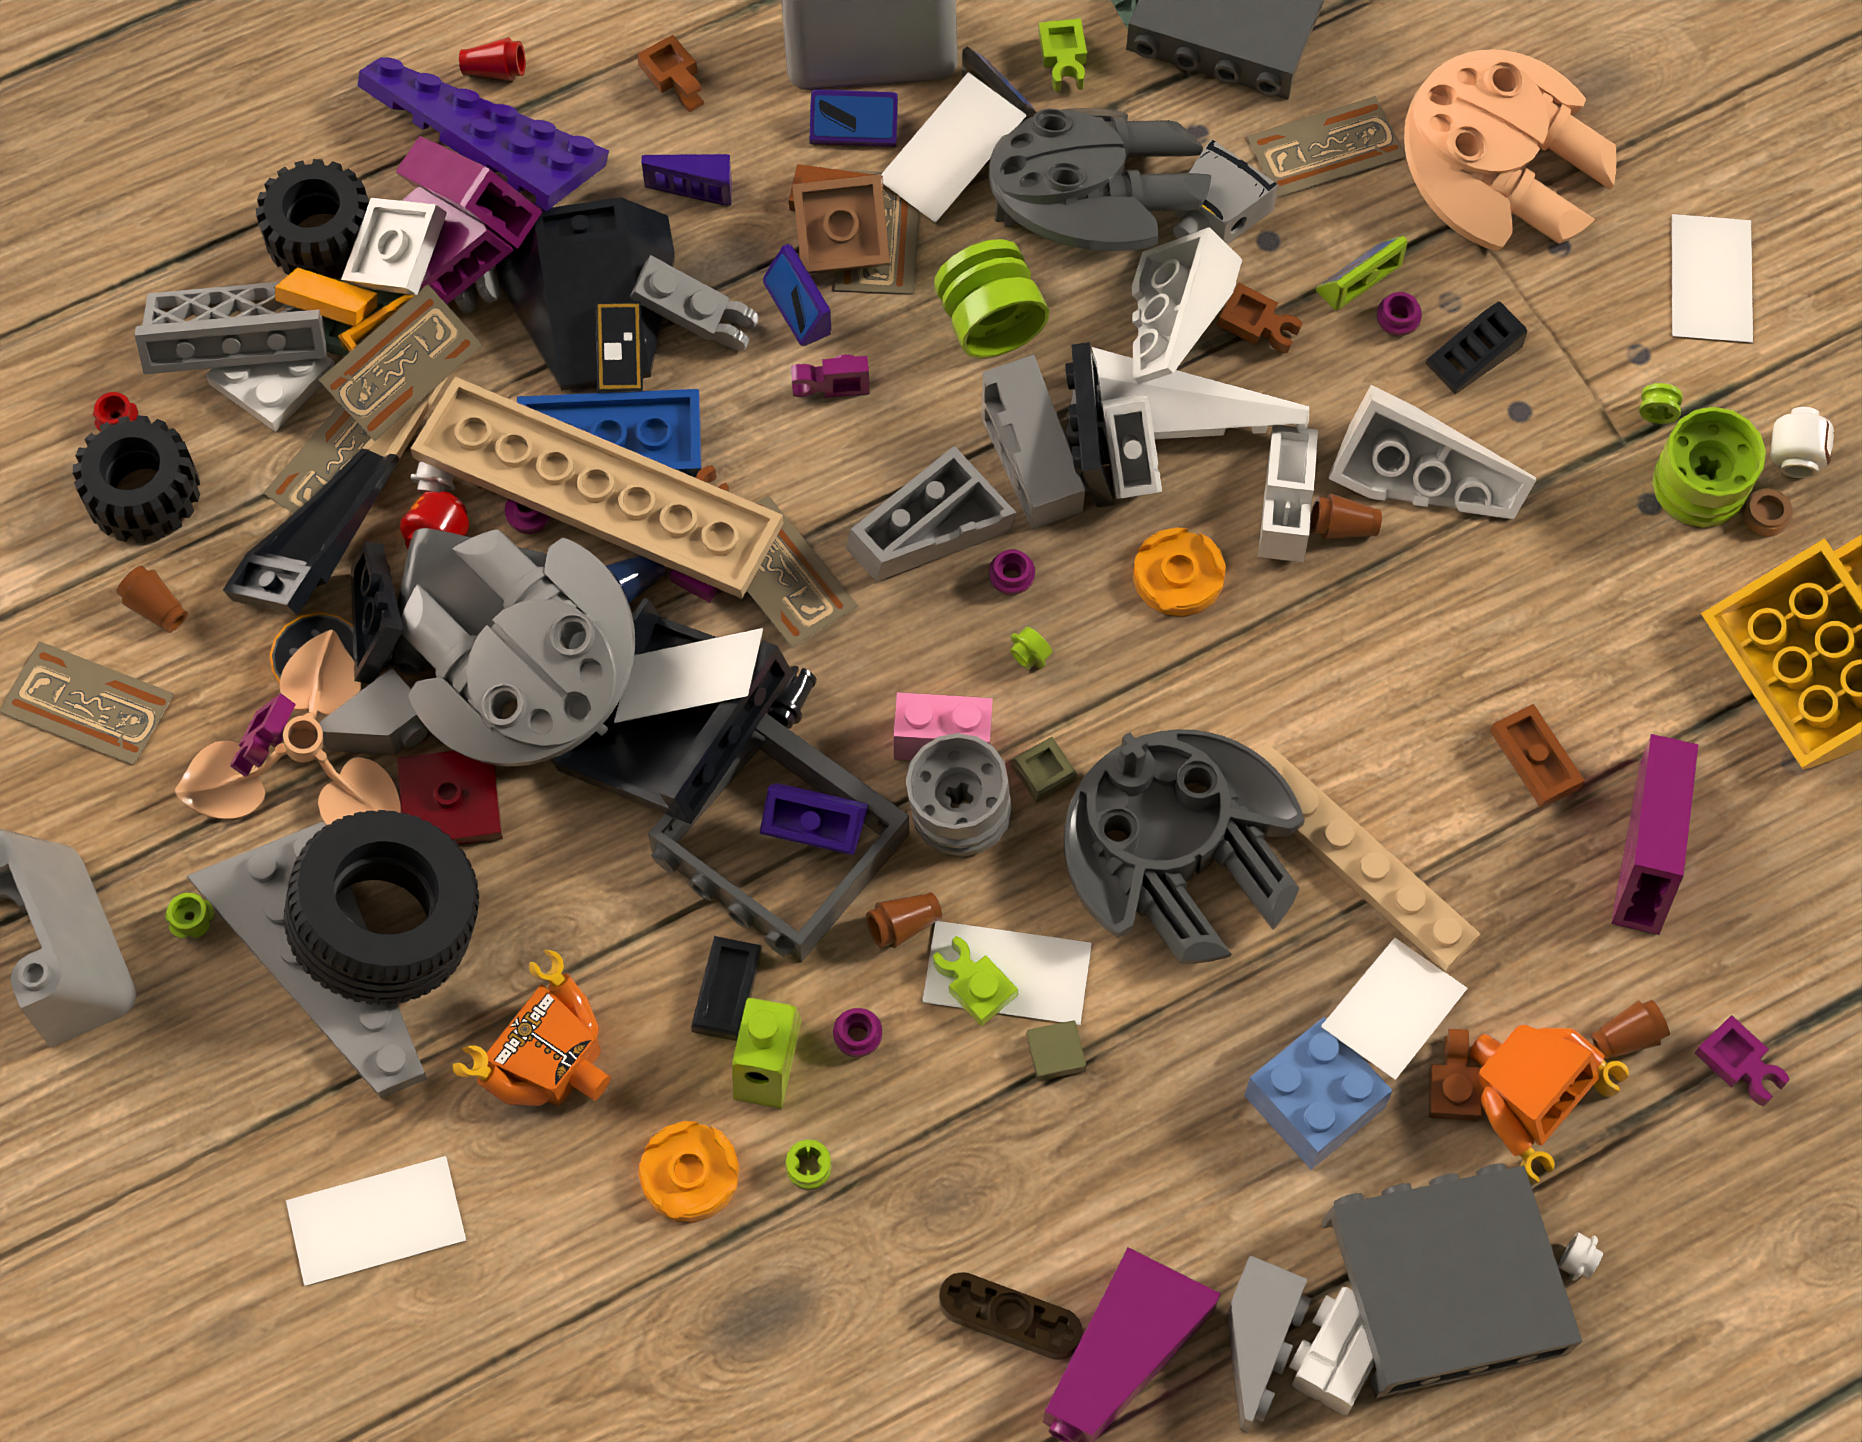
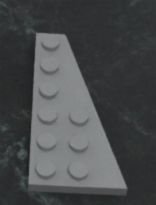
M324 821L187 875L190 883L210 902L218 915L235 931L247 945L248 949L292 999L302 1007L321 1032L339 1049L343 1057L380 1099L427 1080L398 1004L385 1003V1005H377V1003H373L371 1005L365 1004L364 1001L354 1002L350 998L347 1000L341 997V994L331 993L330 989H325L320 985L321 982L314 981L310 974H306L303 966L299 965L296 961V956L292 954L291 946L287 942L284 908L292 869L306 842L313 838L317 831L322 830V827L326 826ZM348 886L335 896L336 901L349 920L357 926L368 930L351 886Z

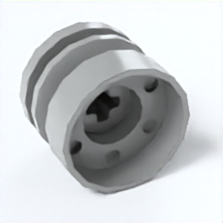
M961 733L939 736L920 748L909 764L906 786L915 829L924 842L942 854L957 857L980 854L995 845L1007 830L1012 812L1005 762L996 749L977 736ZM963 799L969 800V804L962 803L959 809L953 808L952 803L959 805Z

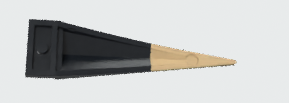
M446 379L376 441L371 438L309 501L247 552L223 588V591L232 601L298 615L315 587L328 582Z

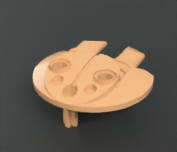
M1506 50L1468 52L1442 64L1420 86L1405 118L1404 143L1409 169L1417 188L1427 204L1442 221L1458 234L1473 243L1497 252L1504 247L1513 233L1511 213L1558 244L1575 237L1595 220L1534 178L1535 173L1526 168L1540 149L1543 151L1550 149L1608 189H1611L1614 186L1616 175V145L1572 116L1584 106L1586 98L1566 77L1541 61Z

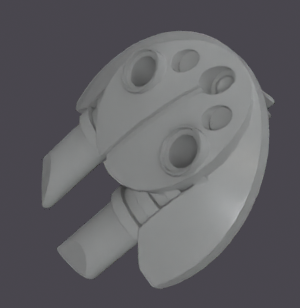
M498 529L472 537L452 548L504 601V609L492 619L495 624L491 628L486 625L478 636H470L420 585H416L401 617L403 627L401 635L436 669L435 674L437 678L417 681L408 694L413 709L423 724L441 742L470 759L498 766H523L544 762L574 749L596 731L600 735L605 734L608 728L603 723L611 715L625 691L631 674L635 651V629L628 600L614 575L591 552L566 538H561L549 547L545 567H537ZM586 631L584 643L580 647L571 650L569 645L572 637L578 632ZM517 700L518 706L514 715L510 718L502 719V711L505 705L510 701Z

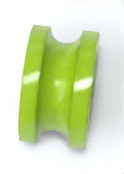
M1654 383L1643 388L1641 393L1643 402L1639 408L1641 417L1657 424H1668L1679 419L1681 415L1680 405L1683 400V394L1679 388L1665 383Z
M806 1139L797 1142L790 1148L786 1157V1169L791 1182L800 1189L805 1190L817 1189L826 1183L830 1177L832 1166L829 1151L822 1143ZM806 1154L808 1159L811 1158V1154L818 1156L819 1172L814 1175H810V1170H807L806 1175L799 1173V1157Z

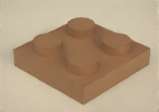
M881 174L792 184L800 260L809 275L891 265Z

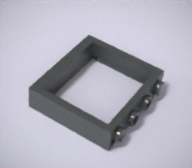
M766 713L692 824L665 814L650 830L648 836L651 851L653 852L651 856L660 867L669 873H674L677 870L690 880L688 882L690 887L699 896L707 901H711L713 898L727 907V914L743 928L749 929L752 925L765 935V942L779 955L787 957L788 954H791L800 962H803L909 836L910 831L908 814ZM759 749L820 793L867 803L868 809L864 824L880 835L799 932L678 844Z

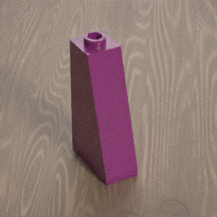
M422 136L418 137L396 170L398 175L415 188L420 186L471 216L517 249L543 212L489 168Z
M1655 734L1650 735L1639 764L1611 924L1660 935L1684 876L1698 744Z
M1127 1247L1045 1409L1043 1423L1051 1426L1048 1432L1062 1442H1094L1213 1315L1221 1293Z

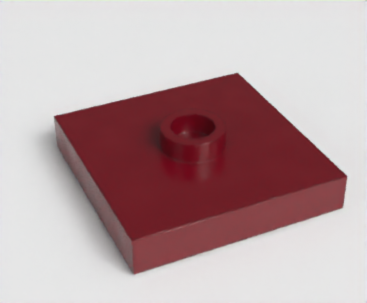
M455 750L397 758L402 813L417 816L423 821L426 820L432 823L433 826L439 827L443 833H447L451 840L456 841L458 845L503 839L496 765L470 759Z

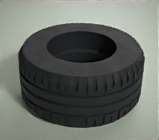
M370 810L357 812L354 815H346L342 819H336L332 824L322 827V830L317 831L313 838L306 842L292 869L284 908L285 934L287 935V942L291 946L292 954L296 956V961L299 965L303 966V970L306 974H310L314 981L321 982L320 985L323 988L330 989V992L336 995L341 994V997L347 1000L350 998L354 1002L364 1001L365 1004L372 1005L377 1003V1005H385V1003L408 1002L410 998L417 999L421 995H427L432 989H436L441 986V983H445L449 976L456 971L457 966L460 965L467 951L474 930L480 896L477 889L478 881L475 879L476 874L474 869L471 868L470 860L466 858L465 852L459 849V845L456 841L451 840L447 833H443L439 827L433 826L432 823L426 820L423 821L417 816L398 813L397 811ZM369 880L390 882L404 888L419 901L425 911L427 920L420 926L400 934L370 932L357 926L345 916L335 896L346 887L358 882Z

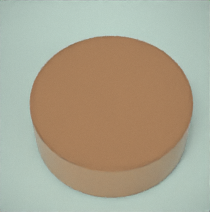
M1760 489L1749 497L1743 509V519L1747 527L1754 533L1767 537L1775 536L1785 530L1792 517L1793 509L1791 502L1783 493L1774 489Z

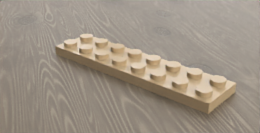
M454 377L410 448L413 458L741 599L784 524L783 515L458 377Z

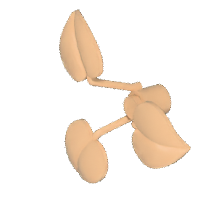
M334 630L326 631L306 642L295 652L283 669L280 678V693L296 704L294 710H308V713L304 716H297L286 724L283 731L284 743L278 744L275 747V751L264 761L261 767L255 768L254 765L247 777H244L230 767L234 756L241 748L238 746L239 743L219 741L206 746L193 758L184 777L175 788L176 796L185 805L200 814L217 819H238L254 812L263 803L265 798V789L258 776L265 774L283 755L287 754L297 762H309L316 759L327 776L333 780V782L324 786L318 799L320 816L326 825L332 824L336 819H342L343 816L354 815L357 812L386 810L401 813L400 799L394 782L386 770L378 763L361 757L353 758L344 765L340 774H338L327 759L326 753L322 751L323 731L320 724L315 720L317 711L328 716L361 691V682L354 681L355 661L345 649Z

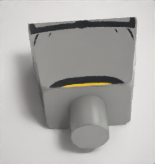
M1211 139L1189 171V173L1211 175L1208 195L1199 210L1174 211L1180 221L1173 227V233L1179 239L1210 227L1226 244H1229L1272 212L1278 184Z

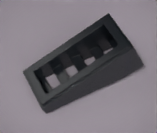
M1498 301L1427 359L1426 365L1454 394H1457L1523 347L1527 329L1502 302ZM1483 336L1493 348L1490 350L1479 337ZM1467 347L1479 360L1475 362L1464 348ZM1453 356L1466 371L1461 374L1448 359Z

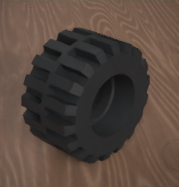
M313 159L312 164L305 165L304 160L294 163L295 168L290 170L283 167L277 171L279 176L277 179L269 178L264 184L266 192H260L257 198L259 207L256 208V217L268 254L270 253L271 259L277 267L282 266L284 273L287 275L291 274L296 268H301L326 277L337 274L338 278H341L369 205L368 196L362 181H357L356 174L349 168L343 171L341 164L334 161L329 165H324L323 159ZM316 214L335 215L329 222L318 227L305 228L298 226L303 220Z
M138 415L136 421H130L128 416L119 417V423L110 426L109 422H106L99 426L102 432L98 435L91 432L84 439L87 447L78 448L75 455L78 463L73 464L72 474L76 480L74 484L94 524H98L102 532L108 536L114 533L117 540L127 542L129 537L132 536L136 543H146L147 536L154 535L155 539L159 540L166 537L164 531L171 528L175 532L182 527L180 521L182 517H191L194 512L191 503L198 502L200 496L197 487L200 485L199 475L185 441H182L180 434L174 428L168 429L166 422L156 419L151 424L148 416ZM139 469L158 470L155 477L140 488L133 490L116 488L119 482L133 471Z

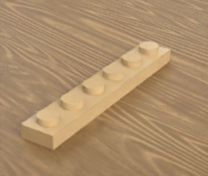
M1267 742L1256 752L1282 775L1294 792L1305 820L1304 825L1295 831L1293 835L1446 973L1478 941L1481 934L1274 747Z

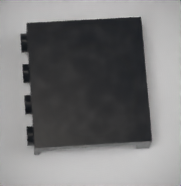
M647 598L642 600L632 614L635 629L634 655L718 638L660 617L651 601ZM762 640L759 645L748 696L614 723L619 705L618 702L611 715L603 723L608 728L605 734L600 735L596 731L574 749L550 760L559 772L692 824L793 672L779 647Z

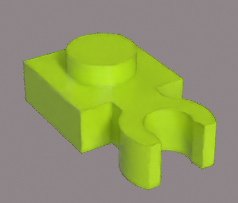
M1081 18L1039 22L1038 36L1044 68L1053 67V89L1055 92L1061 91V79L1066 76L1073 77L1076 80L1078 90L1083 89L1085 69L1082 64H1086L1087 50Z
M955 936L952 939V948L960 955L959 959L949 962L936 952L933 955V965L941 975L956 979L949 985V993L982 1027L1018 996L1019 989L987 955L974 963L970 959L968 944L962 938Z

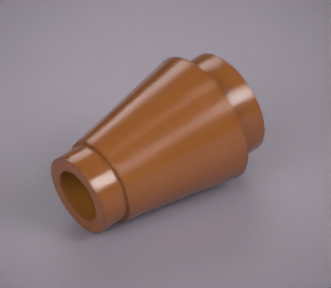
M1329 493L1326 497L1317 496L1315 498L1311 511L1310 527L1312 533L1321 534L1323 539L1377 536L1381 528L1382 512L1380 509Z
M138 566L124 577L117 588V594L122 597V604L159 627L164 628L168 633L175 631L187 618L188 612L182 607L155 570L148 571L145 567Z
M932 892L924 895L920 894L877 902L875 909L866 913L868 929L874 942L880 948L888 945L896 948L932 925L935 921L942 919L941 906Z
M1638 1000L1600 1027L1599 1030L1591 1033V1038L1594 1046L1605 1055L1604 1060H1607L1611 1057L1660 1046L1661 1039L1669 1036L1670 1031L1662 1012L1653 1000L1643 1004Z

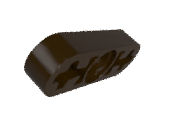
M966 1272L954 1273L947 1277L940 1287L939 1305L942 1313L948 1320L1055 1360L1071 1357L1082 1338L1081 1322L1070 1310ZM962 1286L971 1289L970 1298L982 1304H985V1294L994 1296L988 1306L987 1320L978 1318L981 1314V1307L966 1303L962 1310L954 1308V1298L949 1293H959ZM1005 1303L1019 1305L1025 1313L1023 1324L1015 1329H1006L999 1325L995 1313L1001 1305ZM1034 1311L1042 1314L1039 1325L1055 1329L1058 1322L1066 1324V1333L1073 1337L1072 1340L1063 1339L1059 1346L1050 1343L1051 1334L1039 1328H1036L1035 1338L1026 1336L1033 1324Z

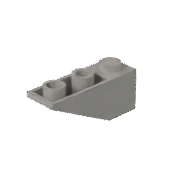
M1253 1256L1248 1258L1227 1312L1240 1430L1248 1433L1253 1419L1261 1422L1265 1420L1275 1394L1265 1389L1272 1371L1282 1375L1293 1345L1284 1342L1290 1324L1297 1327L1301 1326L1311 1298L1302 1295L1308 1279Z

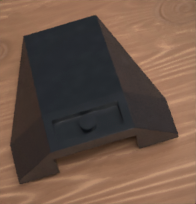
M622 197L552 207L548 211L540 209L543 212L519 248L517 249L511 245L513 251L496 264L500 286L561 391L597 385L595 302H632L633 300H631L630 295L650 255L672 267L674 265L675 252L668 215ZM641 305L643 378H649L652 374L663 316Z

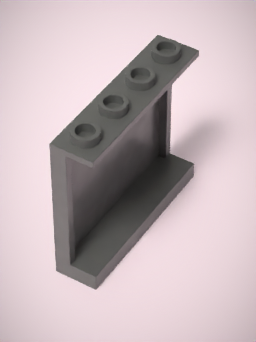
M1138 0L1128 23L1126 50L1135 52L1145 58H1155L1177 65L1184 70H1194L1207 74L1226 83L1246 86L1268 96L1289 99L1294 75L1324 0Z
M1504 1163L1492 1164L1479 1169L1476 1172V1176L1459 1179L1457 1173L1445 1174L1429 1181V1186L1412 1189L1410 1183L1397 1184L1384 1189L1381 1192V1196L1364 1199L1362 1193L1346 1195L1333 1202L1334 1206H1332L1322 1220L1323 1228H1334L1377 1370L1369 1378L1375 1398L1566 1356L1583 1342L1524 1165L1507 1169Z

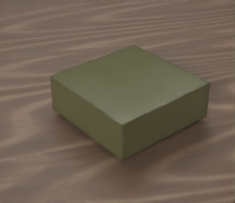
M1053 737L1044 740L1011 760L1012 768L1036 803L1077 780V772Z
M1075 1020L1027 1030L1026 1036L1037 1082L1086 1072V1062Z

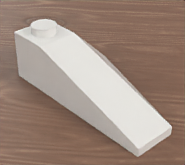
M1210 227L1142 252L1132 284V296L1138 301V310L1132 313V323L1138 328V337L1133 342V379L1138 384L1174 373L1233 294L1242 259Z
M1373 385L1368 389L1347 429L1329 474L1330 480L1369 499L1385 501L1387 498L1412 502L1413 505L1428 507L1429 504L1457 508L1460 512L1508 519L1516 517L1536 482V477L1417 407Z

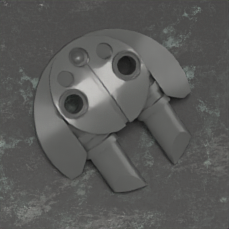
M1049 108L1040 110L1033 117L1022 121L1009 134L1002 136L993 149L990 158L989 183L992 193L997 200L995 221L1004 222L1005 227H1014V222H1018L1028 230L1049 240L1089 250L1126 251L1155 246L1158 243L1157 220L1149 211L1199 210L1208 195L1211 175L1200 173L1140 174L1138 170H1125L1124 172L1125 162L1128 157L1197 156L1202 153L1203 146L1185 127L1176 121H1127V113L1101 108H1069L1062 110Z
M1165 730L1145 734L1134 738L1130 732L1122 737V744L1107 753L1089 770L1077 787L1066 816L1064 830L1065 862L1070 880L1081 902L1090 914L1114 936L1120 938L1132 933L1136 912H1138L1140 916H1147L1180 964L1211 962L1228 958L1232 954L1185 890L1187 887L1186 881L1192 879L1193 872L1196 871L1197 874H1200L1216 860L1220 867H1227L1265 921L1274 930L1294 903L1299 886L1268 846L1265 839L1266 837H1289L1304 825L1305 820L1295 794L1286 780L1265 758L1249 747L1225 736L1198 730ZM1199 783L1206 787L1207 791L1204 793H1193L1186 788V785ZM1112 830H1119L1124 832L1128 838L1121 842H1115L1110 840L1105 834Z

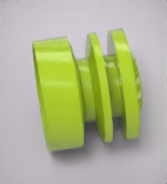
M997 239L971 245L945 262L934 278V289L937 296L942 301L944 311L952 318V328L962 349L968 356L981 359L997 357L1012 352L1037 336L1049 320L1047 304L1038 286L1031 280V271L1024 262L1021 250L1014 242Z
M1709 407L1694 410L1684 416L1670 433L1664 450L1654 467L1652 485L1657 501L1668 515L1687 525L1704 528L1721 525L1733 518L1747 500L1764 469L1766 450L1761 434L1750 420L1729 409Z

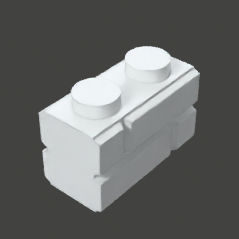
M1135 395L1100 401L1116 499L1162 492L1160 472L1157 467L1158 458L1150 403L1147 395Z
M1342 1287L1336 1300L1328 1295L1324 1298L1312 1322L1321 1327L1313 1344L1303 1339L1289 1367L1298 1372L1292 1383L1296 1390L1315 1400L1321 1401L1325 1406L1347 1416L1375 1362L1353 1290L1348 1287Z

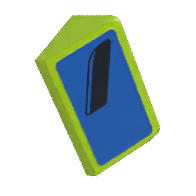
M1400 236L1377 244L1316 287L1317 293L1335 311L1341 309L1402 266L1408 240L1404 236Z

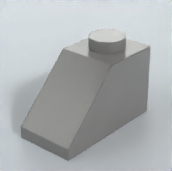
M392 668L319 722L323 731V745L329 751L397 755L406 747L412 748L418 745L427 736L428 728L420 720L408 698L411 689Z

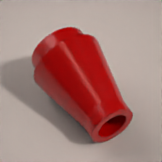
M507 37L474 48L461 49L459 52L460 71L464 76L476 75L513 81L516 76H523L525 73L526 58L524 47L521 41H512L511 38Z

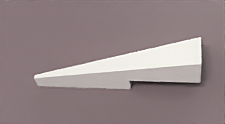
M1092 347L1098 366L1102 401L1146 394L1150 403L1155 439L1224 435L1226 428L1252 427L1253 434L1266 433L1267 427L1272 425H1297L1298 431H1306L1308 426L1309 406L1175 370L1174 373L1138 384L1133 379V358ZM1073 390L1071 404H1076L1075 390ZM1069 418L1066 435L1070 444H1080L1079 431H1072ZM1098 422V427L1103 428L1105 435L1104 422Z

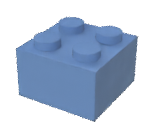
M1325 1017L1249 1078L1244 1095L1311 1170L1385 1109L1393 1091L1360 1054L1321 1027L1326 1021Z

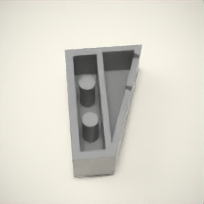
M1031 355L984 371L982 375L981 419L1032 530L1082 513L1085 493L1089 492V487L1083 473L1076 474L1069 439L1060 425L1035 356Z
M953 446L852 527L846 549L869 575L878 582L1008 533L1016 511L963 454Z

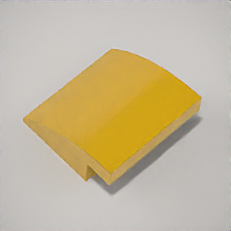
M1861 534L1833 551L1824 538L1701 613L1802 770L1862 749Z

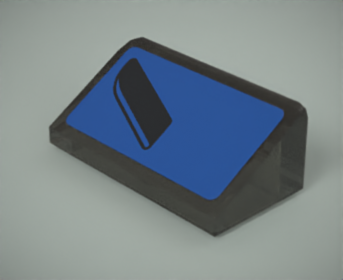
M968 46L962 50L963 78L969 72L1025 113L1027 116L1023 121L1037 113V110L985 57Z

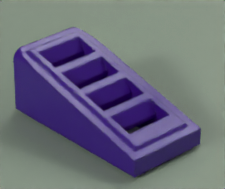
M642 155L641 164L646 188L715 204L732 205L730 155Z

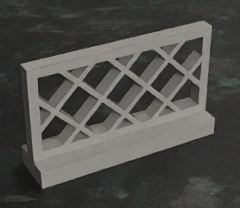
M280 282L148 293L142 326H136L135 340L143 374L326 358L327 347L324 336L326 317L320 315L319 309L305 311L276 301L275 286ZM266 299L258 304L253 303L255 300ZM221 303L214 308L208 307L210 304ZM282 306L287 308L280 313L273 312ZM173 307H176V308L170 310L169 312H164V311L160 310V309H162V308H173ZM237 310L242 312L235 317L228 316ZM192 314L197 316L196 318L190 321L183 320L191 316Z

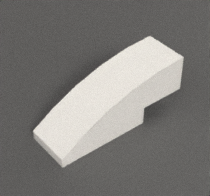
M1272 426L1258 557L1304 562L1309 538L1311 503L1314 492L1317 429L1306 428V431H1298L1297 427Z

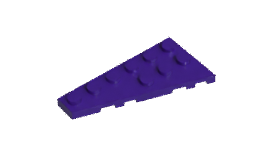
M380 57L359 70L357 84L359 88L391 109L407 110L413 114V124L422 130L428 129L431 126L440 132L439 141L460 155L489 168L494 173H502L508 177L507 183L520 193L526 189L535 195V205L544 211H548L607 164L609 150L595 145L591 139L584 136H573L558 130L554 124L548 121L531 119L519 114L515 108L509 105L492 103L480 98L475 91L453 87L441 82V79L436 75L414 71L403 66V63L397 59Z

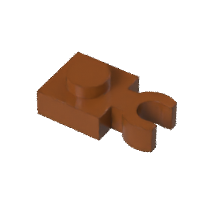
M1238 283L1220 314L1216 325L1254 345L1257 344L1262 335L1269 340L1270 345L1276 351L1288 353L1293 341L1284 337L1280 331L1287 330L1292 334L1298 335L1303 323L1292 315L1278 316L1274 314L1278 302Z

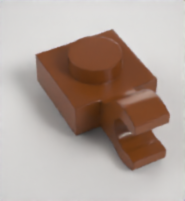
M674 35L637 54L639 67L661 93L673 87L680 102L688 112L704 105V101L697 94L702 91V87L693 76L698 73L696 61Z
M1448 1029V1036L1444 1037V1065L1432 1064L1429 1068L1428 1118L1478 1121L1481 1117L1482 1086L1478 1076L1481 1067H1467L1469 1030Z

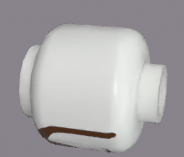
M1797 407L1792 409L1791 414L1779 417L1774 423L1770 451L1772 462L1781 468V473L1789 477L1811 478L1816 476L1818 471L1826 468L1832 459L1834 439L1832 423L1826 418L1819 416L1818 410L1810 407Z

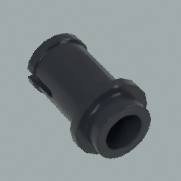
M798 666L790 667L793 674L767 712L769 716L788 729L792 728L793 724H798L801 721V709L811 689L817 682L816 677L805 668L801 669L797 677Z

